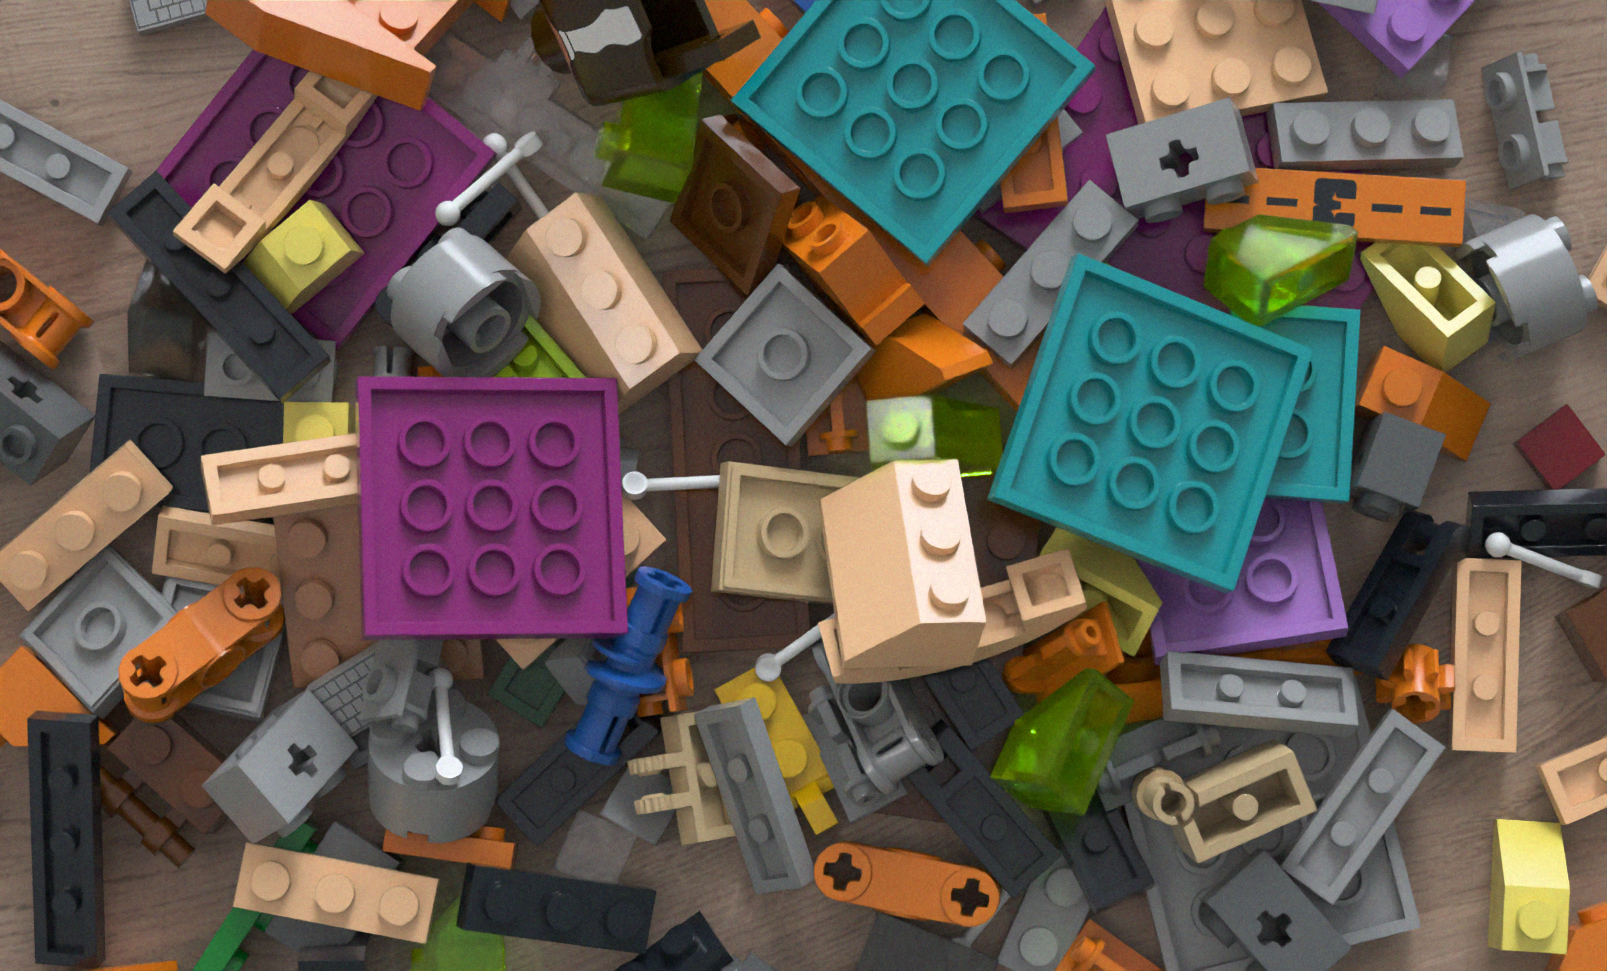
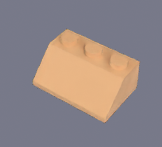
M575 192L528 227L506 257L512 265L537 286L541 297V309L536 321L586 378H617L618 415L693 362L702 351L693 334L604 198L600 195Z
M958 459L893 460L820 499L819 512L843 669L972 666L985 627L986 618Z

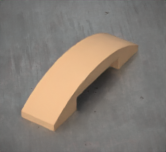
M309 71L295 87L293 101L220 186H217L215 183L212 184L173 230V236L222 272H228L281 221L309 189L352 134L378 95Z
M1069 548L1006 566L1009 580L980 588L986 623L973 662L992 657L1034 640L1088 609ZM835 618L818 622L835 684L893 681L960 667L843 669Z

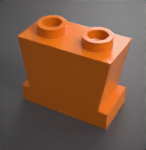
M822 194L813 201L805 202L793 210L782 248L814 285L815 290L826 304L876 346L925 304L912 285L906 282L871 232Z

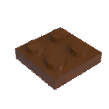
M721 115L708 117L700 121L670 223L747 296H750L775 267L801 188Z

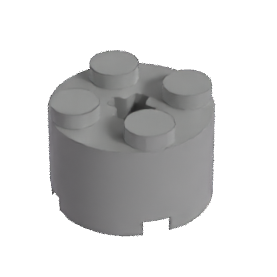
M1530 214L1462 243L1461 248L1457 247L1455 263L1466 258L1467 275L1496 302L1488 343L1498 339L1506 349V351L1497 355L1503 361H1515L1581 332L1585 328L1587 314L1596 311L1598 308L1597 295L1591 282L1586 276L1578 275L1569 254L1572 244L1568 230L1564 223L1556 216L1544 220L1537 215Z
M459 227L446 232L438 244L423 254L412 267L400 269L391 278L387 287V295L393 300L391 323L395 333L443 377H492L501 371L519 354L529 339L522 332L529 314L537 320L541 309V297L537 286L485 240L478 236L470 235L466 230Z
M448 689L454 757L462 763L463 767L461 779L453 785H444L435 777L436 764L441 758L436 700L433 690L427 710L426 722L418 724L416 733H405L391 727L393 718L370 722L368 741L369 805L378 822L395 835L407 838V831L428 835V843L452 842L465 838L485 825L491 815V808L498 792L500 745L498 731L486 713L465 701L463 694L456 689Z

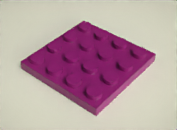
M253 49L156 171L193 208L213 183L217 186L223 183L293 101L295 87L309 70ZM377 96L334 158L291 210L270 231L272 232L306 202L313 200L323 203L329 208L365 253L296 310L292 316L321 340L336 341V351H340L376 307V297L379 292L388 286L391 278L400 269L408 267L442 226L435 216L437 206L444 201H453L477 181L496 159L497 153L429 96L426 106L421 111ZM252 250L241 260L242 263L252 252Z
M357 377L354 384L362 640L616 638L628 633L617 378Z

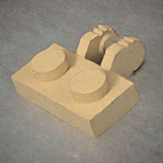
M697 712L660 718L666 754L627 761L629 775L636 774L639 777L659 774L661 770L669 769L673 794L657 793L646 795L640 800L634 801L636 815L675 809L681 845L736 836L693 715Z

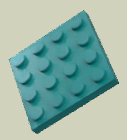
M816 0L736 93L731 102L738 110L912 255L929 267L1096 72V67L1016 0Z
M1077 253L1070 258L987 500L1222 593L1233 592L1314 349Z

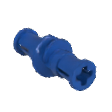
M639 567L634 577L638 586L627 609L628 633L615 639L594 638L592 642L593 647L607 656L605 661L589 659L583 668L595 680L592 682L586 698L588 702L576 729H570L567 732L564 744L570 751L590 762L607 766L616 765L621 755L620 749L617 746L629 719L633 718L640 704V694L658 693L665 687L667 678L664 676V670L655 662V659L663 651L669 638L668 630L679 604L689 600L692 589L678 577L653 567Z

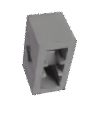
M1230 97L1106 134L1124 206L1135 218L1145 217L1147 223H1157L1175 218L1183 213L1182 205L1202 199H1207L1210 205L1236 200L1245 195L1244 187L1259 183L1240 110ZM1188 152L1195 161L1189 163L1188 170L1190 174L1180 177L1174 169L1180 166L1179 155Z
M307 689L272 710L205 781L202 787L252 844L276 831L283 838L295 831L309 818L312 811L307 806V803L314 796L317 799L323 797L344 779L347 773L341 766L358 746L313 693Z

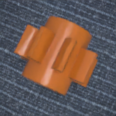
M1408 644L1388 681L1375 677L1376 702H1391V708L1413 724L1431 721L1439 714L1440 709L1449 710L1451 708L1450 693L1456 690L1455 667L1452 664L1439 665V653L1436 649L1422 644Z

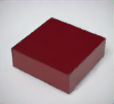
M1568 404L1562 406L1513 443L1548 490L1563 488L1606 455Z

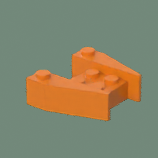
M207 0L205 14L257 52L421 111L426 106L437 67L426 59L424 55L473 2L502 22L507 17L512 0Z

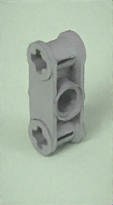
M820 639L812 645L815 660L831 686L838 707L855 741L859 761L870 780L882 793L890 795L899 788L898 781L926 763L935 766L943 761L944 756L941 746L928 726L907 678L876 683L835 684L823 640ZM881 696V698H880V700L878 701V703L874 706V704H875V702L877 701V699Z

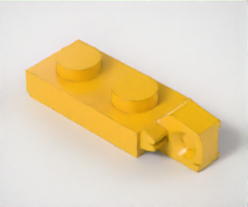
M756 667L714 689L721 703L756 698L794 810L801 807L816 835L836 826L838 821L823 795L833 789L834 785L820 757L821 750L780 676L773 681H763L757 676Z

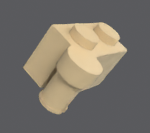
M1275 739L1184 779L1167 767L1155 765L1138 773L1131 789L1132 799L1137 808L1151 819L1170 824L1180 849L1197 863L1317 811L1294 752Z

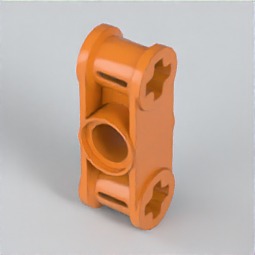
M0 248V277L6 274H14L17 281L16 291L13 296L7 301L0 303V324L11 332L9 335L46 366L55 370L60 364L58 355L82 327L89 329L95 321L51 285L48 287Z
M247 567L234 572L227 580L199 601L180 610L164 627L137 647L129 650L120 662L118 675L120 685L124 690V702L130 714L139 721L147 723L163 722L171 718L177 711L206 689L225 680L242 662L263 646L275 640L282 632L285 624L284 607L281 603V585L276 576L268 570L259 567ZM241 586H243V593L239 590ZM268 620L269 625L266 627L265 622ZM139 663L140 669L136 671L135 666ZM165 697L166 702L165 704H162L161 699Z
M841 841L826 847L818 855L814 865L815 882L825 896L836 901L871 907L878 912L909 919L935 920L964 927H976L986 923L995 914L1001 901L1000 886L988 870L978 866L943 860L941 856L892 846L883 848L854 841ZM844 853L852 855V866L862 869L861 878L849 881L846 888H841L837 886L838 876L828 872L829 863L840 861ZM969 879L980 881L979 891L989 895V903L979 904L974 914L964 912L963 901L954 898V889L964 888Z

